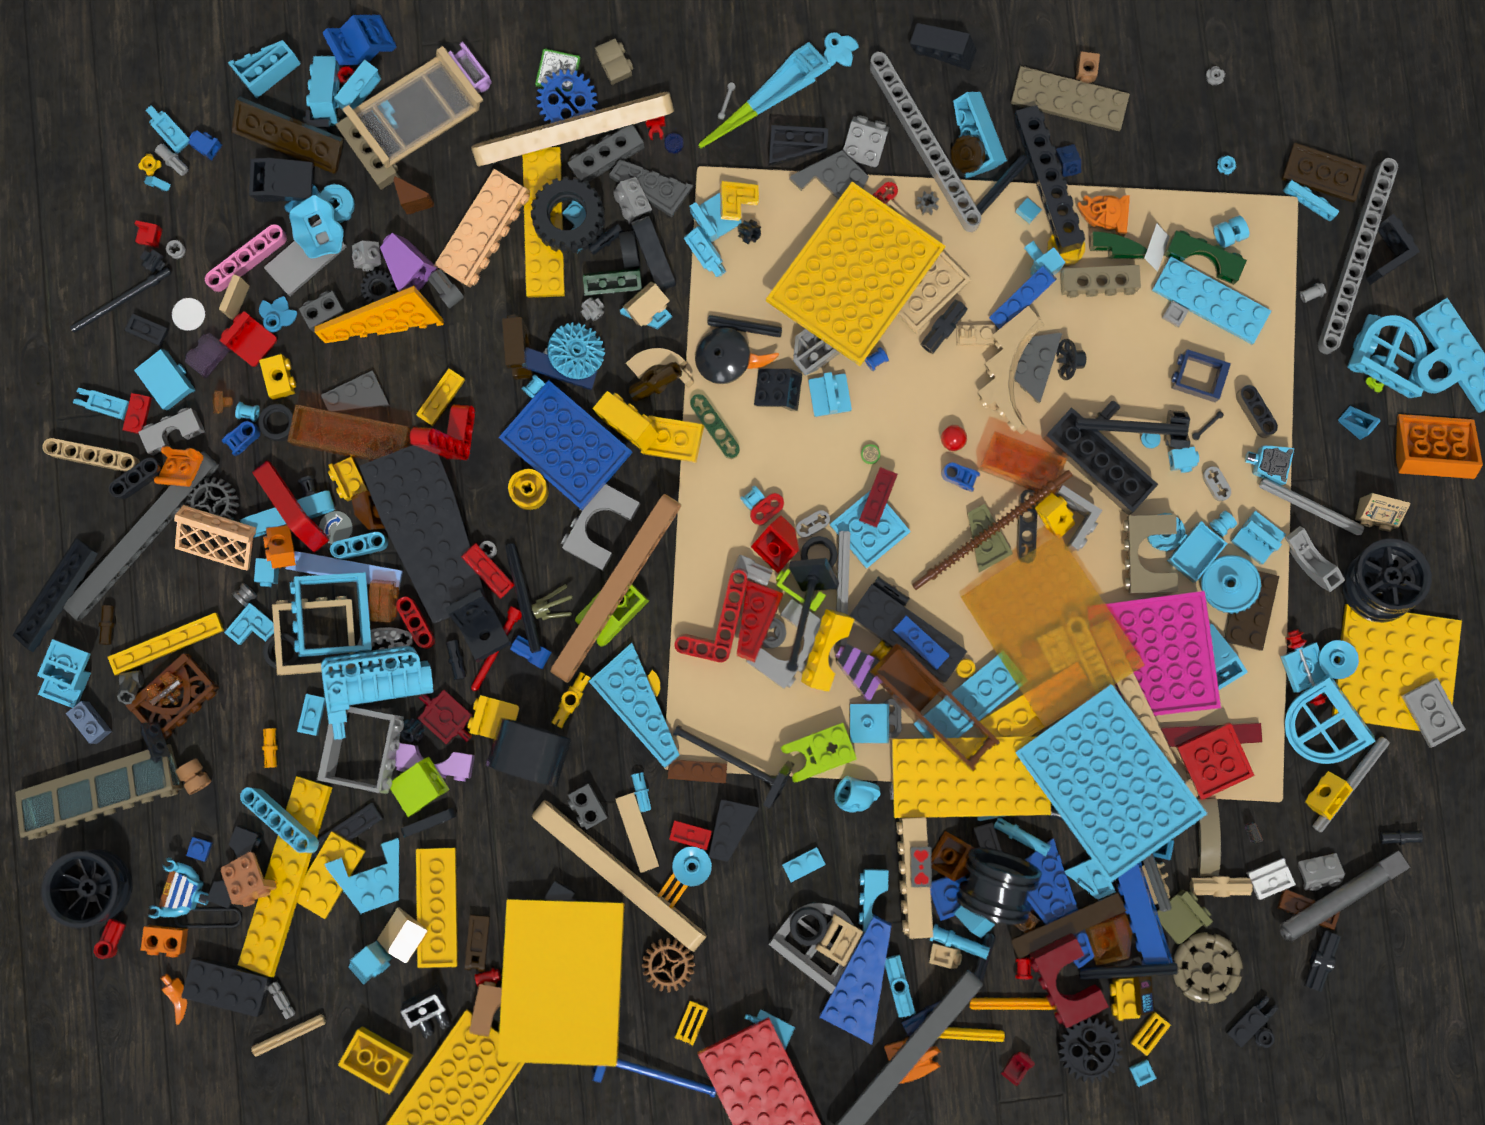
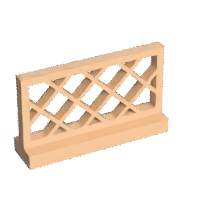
M185 505L175 514V521L177 522L175 549L246 571L249 570L252 542L256 534V527ZM183 524L190 526L193 530L187 532ZM200 530L208 531L210 536L205 537ZM196 533L201 540L196 542L191 534ZM218 535L227 537L229 541L224 543ZM186 538L191 545L181 544L182 539ZM214 538L219 546L214 548L208 540ZM237 541L247 543L246 547L242 549ZM204 543L209 551H203L199 545ZM232 544L237 552L232 554L227 546ZM222 549L227 557L220 556L217 550ZM240 554L245 563L239 562L235 556Z

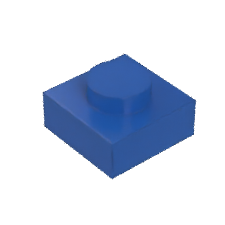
M192 837L186 856L204 862L207 861L213 842Z

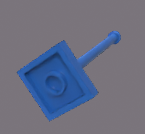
M617 1058L616 1067L707 1093L713 1098L716 1094L713 1085L708 1086ZM594 1065L592 1070L594 1081L601 1083L606 1066Z

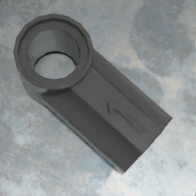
M441 269L434 271L429 276V282L440 294V298L449 309L464 298L459 289L449 281Z
M141 671L119 674L120 688L117 698L120 702H123L125 705L132 704V701L136 698L138 688L144 685Z

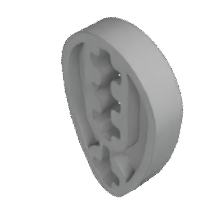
M387 627L370 630L371 647H374L376 642L378 645L384 644V640L391 642L388 648L411 646L414 643L410 632L402 629ZM403 634L409 637L406 645L403 642L395 643V641L403 638ZM390 657L385 662L390 663L394 658Z

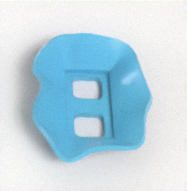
M312 195L293 207L289 213L293 239L301 246L309 258L313 259L327 254H337L341 251L344 231L342 226L334 219V208L328 201L318 195ZM318 214L322 223L312 228L308 219ZM322 232H327L329 241L319 245L316 236Z

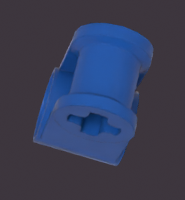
M243 422L232 432L228 433L222 439V442L230 447L234 456H237L259 438L260 428L251 422ZM252 427V434L247 436L246 430Z
M949 463L942 469L941 475L945 481L973 492L974 483L977 477L980 476V473L956 463ZM947 468L955 470V477L948 476Z

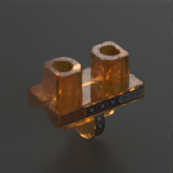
M167 671L160 677V680L166 685L160 690L153 682L145 689L150 697L149 702L152 705L165 696L166 698L162 701L164 705L170 702L176 705L179 703L176 697L181 692L178 689L173 693L171 691L181 684L182 679L179 676L175 677L171 672Z

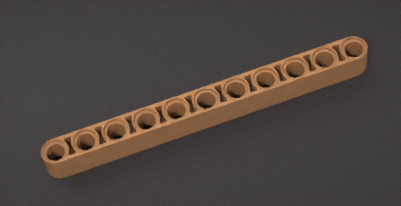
M666 494L659 499L550 671L566 683L571 680L681 508V503Z

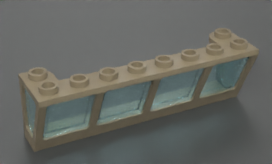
M167 744L171 756L161 757L159 763L151 761L149 750L15 792L20 837H28L29 840L43 838L50 833L60 831L59 827L66 825L69 828L78 825V821L85 819V822L95 820L97 815L101 813L107 816L116 813V809L123 807V810L135 807L134 803L139 801L142 804L154 801L153 797L158 795L161 798L177 795L178 790L184 788L182 781L179 780L175 773L178 768L171 744Z

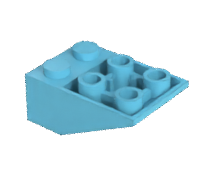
M1210 624L1218 687L1220 690L1248 673V671L1215 626Z

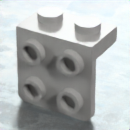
M858 115L853 117L843 152L852 161L877 167L890 127L881 121H875V123L868 121V118Z

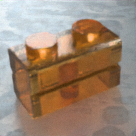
M375 579L370 582L369 621L392 622L394 617H397L398 610L395 606V598L399 596V587H396L395 581Z

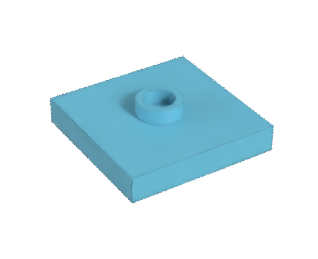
M850 704V742L889 743V704Z

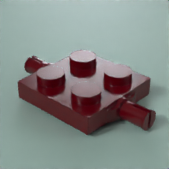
M443 690L434 699H431L426 694L419 696V699L427 706L418 719L445 744H448L457 735H460L466 742L471 739L472 735L464 728L473 715L446 690Z

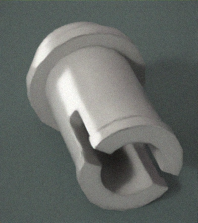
M1315 283V286L1300 291L1301 299L1306 303L1318 296L1323 297L1326 293V288L1323 283Z

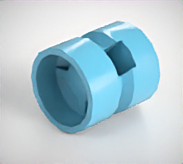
M1241 215L1229 219L1228 223L1225 221L1219 223L1213 229L1218 244L1223 248L1233 245L1235 241L1245 240L1250 235L1248 225Z

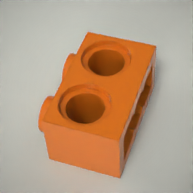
M156 925L144 926L141 950L147 951L148 955H159V952L166 953L167 957H178L179 954L185 953L188 929ZM153 935L156 936L158 939V944L156 946L153 945L151 942V938ZM172 937L178 942L176 948L170 943Z

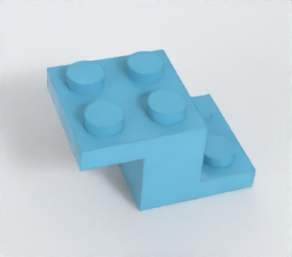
M52 639L37 675L44 678L38 695L71 708L76 706L91 672L84 670L91 653Z

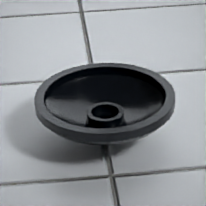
M722 327L711 330L700 340L695 352V363L699 373L706 380L715 384H728L737 380L744 374L750 362V347L747 340L741 333L732 328ZM721 350V354L716 356V352Z

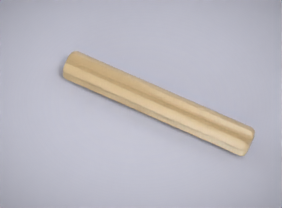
M320 1014L252 1046L251 1049L254 1056L265 1053L326 1023L325 1017Z

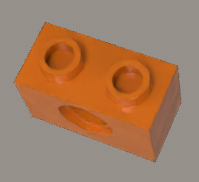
M287 525L266 528L267 536L263 538L265 548H269V550H265L267 561H271L272 569L296 565L290 528Z

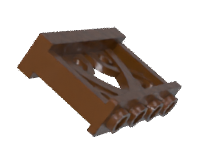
M183 653L145 687L132 701V704L125 706L132 711L141 723L154 722L156 714H160L158 722L161 723L162 719L167 721L166 726L161 728L166 740L173 734L172 730L185 724L188 720L187 717L191 713L195 714L202 708L201 704L205 700H211L217 694L215 691L219 687L200 668L190 654ZM189 665L198 676L190 678L186 667ZM174 677H178V682L183 680V683L174 688L184 687L181 707L163 708L165 696L160 699L157 706L150 703L154 695H159L164 691L162 688L165 685L169 687L173 684ZM193 681H203L205 684L204 692L197 694L196 689L200 686H192L191 683ZM141 707L152 711L149 719L142 713Z

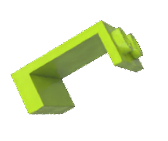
M788 569L786 572L781 571L776 578L778 582L777 587L803 604V598L783 585L791 571ZM819 591L811 603L810 610L816 612L826 595Z

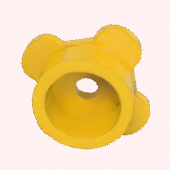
M147 154L141 159L138 167L146 171L148 176H153L156 169L161 167V162L159 160L156 161L152 154Z

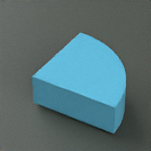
M146 176L145 184L151 187L156 186L163 191L169 190L170 184L154 176Z

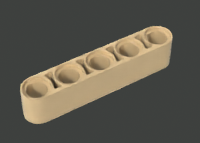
M49 438L43 443V451L50 456L88 465L127 472L140 463L137 457L128 453L54 438ZM57 444V450L52 453V446ZM76 448V453L71 456V449ZM94 451V458L89 460V454ZM113 455V461L108 464L107 458ZM131 459V466L126 468V461Z

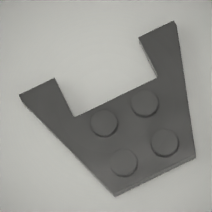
M840 151L791 175L789 180L802 191L816 178L839 200L851 182H854L863 189L869 176L843 151Z

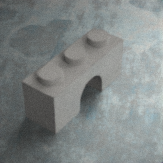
M184 408L173 417L166 416L155 425L149 424L144 426L143 430L138 433L147 453L155 455L161 452L163 446L170 447L167 438L172 430L179 429L182 437L187 440L204 433L205 430L197 412L191 408Z

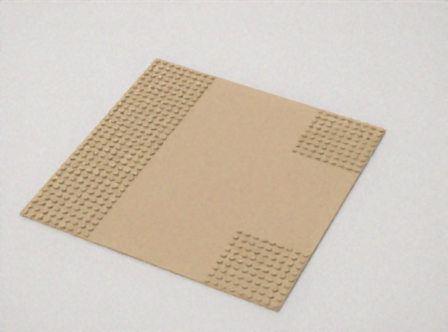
M698 167L695 202L698 206L720 193L722 181L759 186V203L757 205L741 204L740 220L742 223L744 220L749 222L750 219L756 221L757 225L761 226V236L756 243L751 241L749 244L742 242V238L738 237L739 226L712 242L723 261L721 264L726 270V273L721 277H716L713 271L709 272L707 269H704L692 251L686 368L693 375L691 380L694 384L689 388L685 385L683 421L703 424L704 429L697 462L681 460L678 502L681 503V508L678 511L666 714L667 726L680 754L675 760L727 764V773L750 774L680 736H674L673 733L676 727L680 725L685 731L769 775L777 776L789 760L795 764L789 775L793 776L795 772L804 768L806 759L801 752L783 753L781 751L783 745L840 723H844L850 739V704H883L886 700L893 699L884 687L879 684L872 699L866 701L837 665L838 658L835 656L841 646L835 644L831 648L828 657L829 666L835 673L829 692L810 688L801 682L806 666L802 672L797 671L793 677L796 680L790 688L786 686L783 689L748 664L747 659L738 657L737 647L746 589L730 656L725 662L720 663L681 654L674 647L677 637L681 634H689L715 641L729 579L739 555L754 560L755 563L773 570L751 546L780 515L795 528L796 532L797 524L813 513L822 510L829 514L830 522L828 526L815 534L802 538L796 532L799 551L790 561L801 560V550L807 540L817 536L826 537L834 543L837 549L836 563L832 567L837 578L839 536L830 527V524L871 490L880 467L898 474L887 504L911 532L867 569L850 550L848 616L871 584L880 576L892 586L895 585L897 590L910 597L904 607L967 650L962 659H969L975 664V673L1004 651L1028 681L985 717L1062 671L1052 672L1042 650L1035 659L1029 660L1024 658L1021 654V646L1024 642L1028 640L1037 642L1036 638L1062 626L1079 659V665L1090 681L1067 630V623L1070 619L1074 617L1084 619L1090 630L1087 606L1202 591V576L1197 582L1193 583L1167 562L1176 549L1159 551L1152 547L1147 538H1145L1138 549L1139 562L1146 570L1153 573H1178V592L1129 593V589H1125V578H1128V570H1125L1124 564L1125 558H1128V551L1124 550V539H1127V532H1124V520H1127L1128 515L1043 440L1071 407L1083 418L1095 419L1098 416V412H1102L1111 401H1115L1120 405V409L1110 420L1166 423L1168 410L1188 412L1190 417L1188 431L1191 441L1190 447H1195V451L1199 453L1198 466L1192 468L1191 472L1171 471L1168 452L1174 448L1165 445V435H1160L1161 440L1157 447L1149 449L1143 446L1141 442L1143 433L1099 431L1159 484L1129 516L1171 513L1183 522L1185 534L1188 535L1200 521L1213 531L1210 522L1218 519L1219 514L1225 510L1235 518L1237 525L1232 529L1229 528L1224 537H1220L1228 544L1215 560L1228 555L1240 556L1250 561L1258 571L1280 576L1263 651L1228 643L1238 655L1248 673L1219 690L1221 708L1157 715L1155 718L1160 728L1224 725L1228 722L1231 724L1261 723L1263 743L1241 744L1255 776L1208 798L1281 802L1283 800L1286 670L1280 656L1287 654V639L1285 637H1287L1289 544L1285 537L1290 534V502L1259 487L1262 478L1253 474L1254 465L1246 463L1245 456L1248 451L1257 453L1261 446L1292 448L1298 198L1291 196L1068 185L1067 193L1073 199V211L1078 214L1079 228L1085 234V252L1081 260L1075 265L1063 266L1060 272L1054 275L1057 280L1029 307L1044 324L1034 336L1062 333L1060 342L1063 339L1072 340L1076 350L1085 351L1087 361L1083 369H1076L1074 376L1070 380H1063L1060 378L1058 370H1060L1064 363H1057V359L1063 358L1064 355L1060 353L1057 357L1055 355L1040 403H1036L1035 399L1014 381L1016 407L1021 420L1028 429L1023 434H1020L1017 430L1013 432L1008 426L1007 422L1009 420L1006 416L1002 417L997 410L993 411L990 407L986 409L979 400L982 397L978 391L993 380L987 373L989 368L985 363L1000 352L996 345H957V327L948 339L942 342L934 354L928 353L920 344L932 330L936 320L941 314L943 315L955 299L962 302L968 308L965 315L956 324L957 326L995 325L989 317L1032 277L1030 269L1034 264V260L1024 247L1034 241L1041 252L1045 254L1047 253V243L1052 235L1036 183L1011 182L981 215L978 229L975 232H967L962 227L934 178L868 175L869 178L863 189L871 195L886 182H893L897 185L898 193L893 202L920 229L944 244L946 247L943 252L971 280L917 333L897 315L868 355L870 356L881 347L888 356L889 361L877 366L875 371H871L865 361L859 366L840 353L817 371L808 375L803 374L798 411H790L783 407H757L754 405L759 369H793L802 373L794 363L793 355L795 336L805 330V328L765 300L837 203L838 199L816 178L801 191L789 180L791 175L799 171ZM960 180L975 206L997 183V181ZM949 187L951 192H957L955 187ZM885 188V189H886V193H885L883 196H881V197H883V199H885V197H886L889 193H890L891 195H893V193H892V192H893V189H892V188H891V189ZM924 191L926 194L933 192V196L939 198V201L935 203L939 208L938 210L933 209L931 216L929 213L922 215L921 209H916V206L920 204L916 199L917 197L922 198ZM1052 194L1054 198H1060L1058 194ZM1085 195L1091 199L1096 196L1107 195L1120 199L1124 195H1130L1127 233L1124 237L1141 244L1147 249L1156 224L1170 237L1166 249L1176 230L1188 232L1191 237L1196 239L1202 238L1210 245L1220 246L1214 235V226L1224 221L1228 223L1229 219L1241 215L1248 225L1249 238L1240 242L1235 241L1233 245L1225 248V251L1238 253L1247 260L1236 284L1232 285L1216 278V269L1213 263L1206 257L1194 255L1186 258L1182 263L1271 310L1254 344L1247 343L1188 311L1179 327L1164 320L1162 317L1172 301L1153 292L1152 289L1169 258L1163 255L1157 272L1145 259H1109V251H1090V235L1093 231L1116 234L1115 230H1104L1101 226L1094 228L1088 224L1080 214L1077 204L1081 202L1083 206L1087 205V202L1083 200ZM1027 198L1042 209L1030 224L1016 213L1017 208ZM927 201L925 205L928 206L930 201ZM958 203V206L961 208L967 207L965 203ZM1057 211L1060 215H1066L1064 211ZM972 218L967 219L970 224L976 223ZM694 219V229H695V228H696L697 226H699V225H698V223L696 222V220ZM1140 265L1141 288L1133 295H1124V292L1113 296L1099 293L1094 297L1079 294L1078 297L1074 298L1062 295L1060 273L1063 268ZM1097 278V279H1096V282H1097L1098 285H1100V286H1104V285H1105V282H1104L1103 279H1101V278ZM1115 278L1117 284H1124L1121 278ZM1078 279V280H1077V283H1078L1080 286H1082V287L1086 286V283H1085L1084 280H1082V279ZM709 315L782 327L781 337L738 331L747 340L750 353L758 356L779 353V356L763 367L746 369L740 378L731 383L715 384L706 380L699 373L695 363V352L700 340L711 330L719 328L707 324ZM995 325L996 333L999 330V328ZM1188 349L1231 363L1220 400L1214 403L1172 389L1173 383L1171 378L1174 371L1177 372L1179 365L1176 363L1180 353L1183 354ZM721 350L716 352V356L721 354ZM1187 360L1180 383L1210 393L1218 369ZM832 372V375L846 374L852 410L815 417L808 380L823 377L824 373ZM1246 385H1252L1258 390L1278 424L1277 431L1267 438L1258 436L1237 402V392ZM1247 391L1243 392L1244 397L1250 399V393ZM1254 407V414L1260 416V410ZM1218 411L1224 413L1223 418L1218 419L1200 435V439L1193 440L1192 435L1196 432L1198 433L1216 416ZM1263 424V429L1266 432H1270V426ZM950 425H959L967 433L966 445L961 450L949 451L941 443V434ZM866 445H875L880 450V458L874 464H866L861 458V451ZM949 463H956L979 472L980 476L977 477L973 486L974 491L964 490L955 484L945 481L941 475L942 469ZM1291 465L1287 482L1282 485L1291 490ZM1217 467L1222 472L1231 488V495L1227 500L1217 501L1213 498L1203 480V472L1207 468ZM947 468L948 476L955 477V470ZM1067 470H1070L1073 476L1057 488L1059 489L1064 485L1102 510L1095 521L1098 525L1092 533L1090 532L1089 535H1086L1085 538L1088 540L1079 551L1076 550L1070 553L1065 548L1085 517L1066 505L1073 513L1072 518L1076 524L1058 539L1046 529L1037 513L1036 557L1030 564H1022L1017 557L1018 515V519L1014 518V522L1010 521L1009 525L1006 524L1004 529H1000L1013 552L1012 555L979 572L975 551H969V555L965 554L964 558H960V561H955V565L951 564V568L947 567V571L943 570L942 574H938L935 580L931 579L917 590L912 586L915 581L927 573L928 569L935 568L934 565H939V561L943 562V558L947 559L948 555L951 556L953 551L957 552V548L961 549V545L965 546L966 542H970L972 535L968 512L985 504L994 521L997 522V519H1002V515L1006 516V512L1010 513V509L1014 510L1015 506H1019V498L1023 491L1031 489L1037 493L1038 489H1043L1042 486H1047L1046 483L1048 481H1054ZM1210 472V475H1208V478H1209V479L1213 478L1214 481H1215V483H1217L1216 480H1215V478H1214V477L1216 476V473H1215V472H1214V473H1211V472ZM752 486H756L765 498L770 494L777 493L784 499L783 509L764 525H756L751 521V511L740 500L741 496L744 497L752 490ZM1218 486L1220 490L1219 492H1217L1218 495H1223V497H1225L1224 493L1226 492V490H1221ZM1028 493L1027 496L1024 497V499L1028 500V496H1030V494ZM761 499L759 502H757V503L753 506V508H754L756 505H758V504L762 501V499ZM775 500L772 501L771 506L777 507L778 502ZM1254 511H1257L1286 534L1280 542L1282 544L1277 551L1272 552L1263 565H1260L1231 542ZM1025 512L1023 520L1028 523L1032 522L1033 515L1030 512ZM757 513L756 515L757 519L764 517L762 513ZM818 515V519L814 522V524H817L819 522L825 524L824 520L826 519V517ZM802 524L800 532H805L807 534L808 529L812 527V525L809 524L808 526H804V524ZM1024 531L1022 533L1024 541L1029 542L1032 540L1031 532ZM814 544L808 550V560L826 558L829 561L830 551L823 544ZM1022 544L1021 547H1026L1022 557H1025V560L1028 561V558L1032 557L1031 554H1028V547H1032V544ZM790 561L786 564V566H785L781 571L786 572L787 569L790 570V569H789ZM773 570L765 587L783 593V598L774 618L779 619L784 624L786 638L776 648H766L764 646L761 648L776 659L787 661L790 660L797 627L780 615L791 599L802 606L803 604L777 587L778 582L776 578L780 572L777 573ZM791 572L783 585L804 599L806 591L802 592ZM734 575L736 582L741 583L744 581V578ZM748 578V581H751V582H753V583L762 585V584H760V583H758V582H755L754 580H751V579ZM1230 581L1228 583V587L1230 588L1235 586V582ZM837 589L814 591L812 601L819 591L825 594L826 597L816 612L812 610L810 612L822 619L826 609L836 611ZM737 592L729 594L732 601L740 599V595ZM1207 602L1209 623L1213 624L1224 638L1230 613L1218 611ZM726 611L725 617L728 620H733L735 613L733 611ZM854 621L850 634L847 637V644L870 655L881 640ZM1075 621L1072 624L1074 632L1082 630L1081 622ZM776 626L771 630L769 629L765 639L771 636L777 639L776 635L774 634V632L776 631L775 629L777 628ZM727 629L720 632L721 636L725 639L731 637V633ZM804 639L802 640L800 653L802 652L804 646ZM679 640L680 647L687 648L689 646L687 640ZM699 644L697 646L698 650L701 653H705L708 651V648L705 644ZM723 648L716 650V654L719 657L727 655L726 650ZM955 669L946 683L941 684L952 693L969 678L959 677ZM936 695L920 713L925 715L941 702L943 698ZM889 705V712H894V706ZM901 708L902 730L897 737L889 738V743H851L857 760L812 776V778L843 779L845 776H851L859 780L893 782L892 739L925 738L914 726L916 721L911 719ZM1061 718L1031 736H1039L1055 725ZM890 724L889 731L893 732L895 730L894 725ZM972 726L959 738H978L985 736L977 728ZM831 742L828 743L829 747H826V750L832 753L835 752L834 749H837L836 744L832 745ZM1170 747L1177 763L1172 764V767L1195 798H1199L1177 748Z

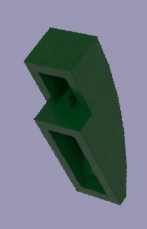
M1093 231L1090 235V251H1109V259L1145 258L1147 248L1131 239L1106 232Z

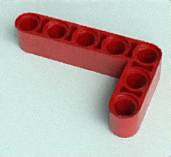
M452 405L447 434L433 428L414 427L410 433L411 443L447 459L467 460L470 454L475 418L474 407L469 405Z
M268 460L252 472L287 526L313 552H316L330 541L323 530L306 515L277 470Z
M737 568L731 573L715 641L689 634H681L674 643L677 652L720 663L725 662L729 658L748 580V574L744 569ZM736 573L743 574L744 581L741 583L736 582L734 575ZM737 592L740 595V599L732 601L729 594ZM733 611L735 618L728 620L725 617V612ZM727 629L730 631L731 637L725 639L721 636L720 632ZM679 640H687L689 646L687 648L680 647ZM699 644H705L708 648V651L705 653H701L698 650L697 646ZM723 648L726 650L727 655L719 657L716 654V650Z

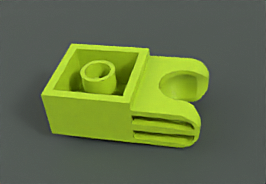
M633 584L624 596V603L618 605L598 636L597 644L600 647L608 644L649 602ZM599 593L576 617L575 622L578 625L585 617L586 613L592 606L593 602L595 601Z
M844 723L781 747L783 753L787 754L797 751L805 756L806 764L803 769L793 774V782L802 781L857 760ZM830 742L832 745L836 744L837 749H834V753L826 750Z

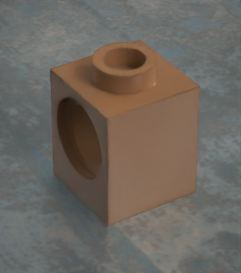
M1080 53L1075 80L1085 83L1095 81L1098 74L1100 54ZM1083 66H1089L1092 71L1084 70Z

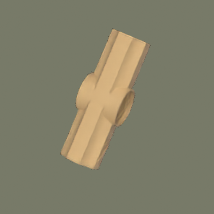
M1212 876V878H1191L1190 891L1194 895H1212L1214 897L1251 895L1252 882L1251 878Z

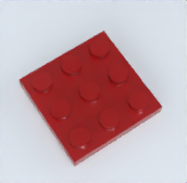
M1230 722L1176 746L1201 800L1255 776Z

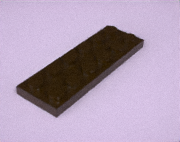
M242 97L236 99L232 133L301 161L312 162L314 166L333 174L338 171L343 138Z

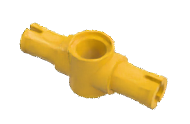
M580 672L573 686H570L568 691L563 694L559 705L560 708L553 721H551L553 724H557L560 728L563 727L569 714H572L574 709L580 704L582 692L589 679H591L589 676H585V674ZM573 694L576 697L574 705L567 704L566 698L568 695Z

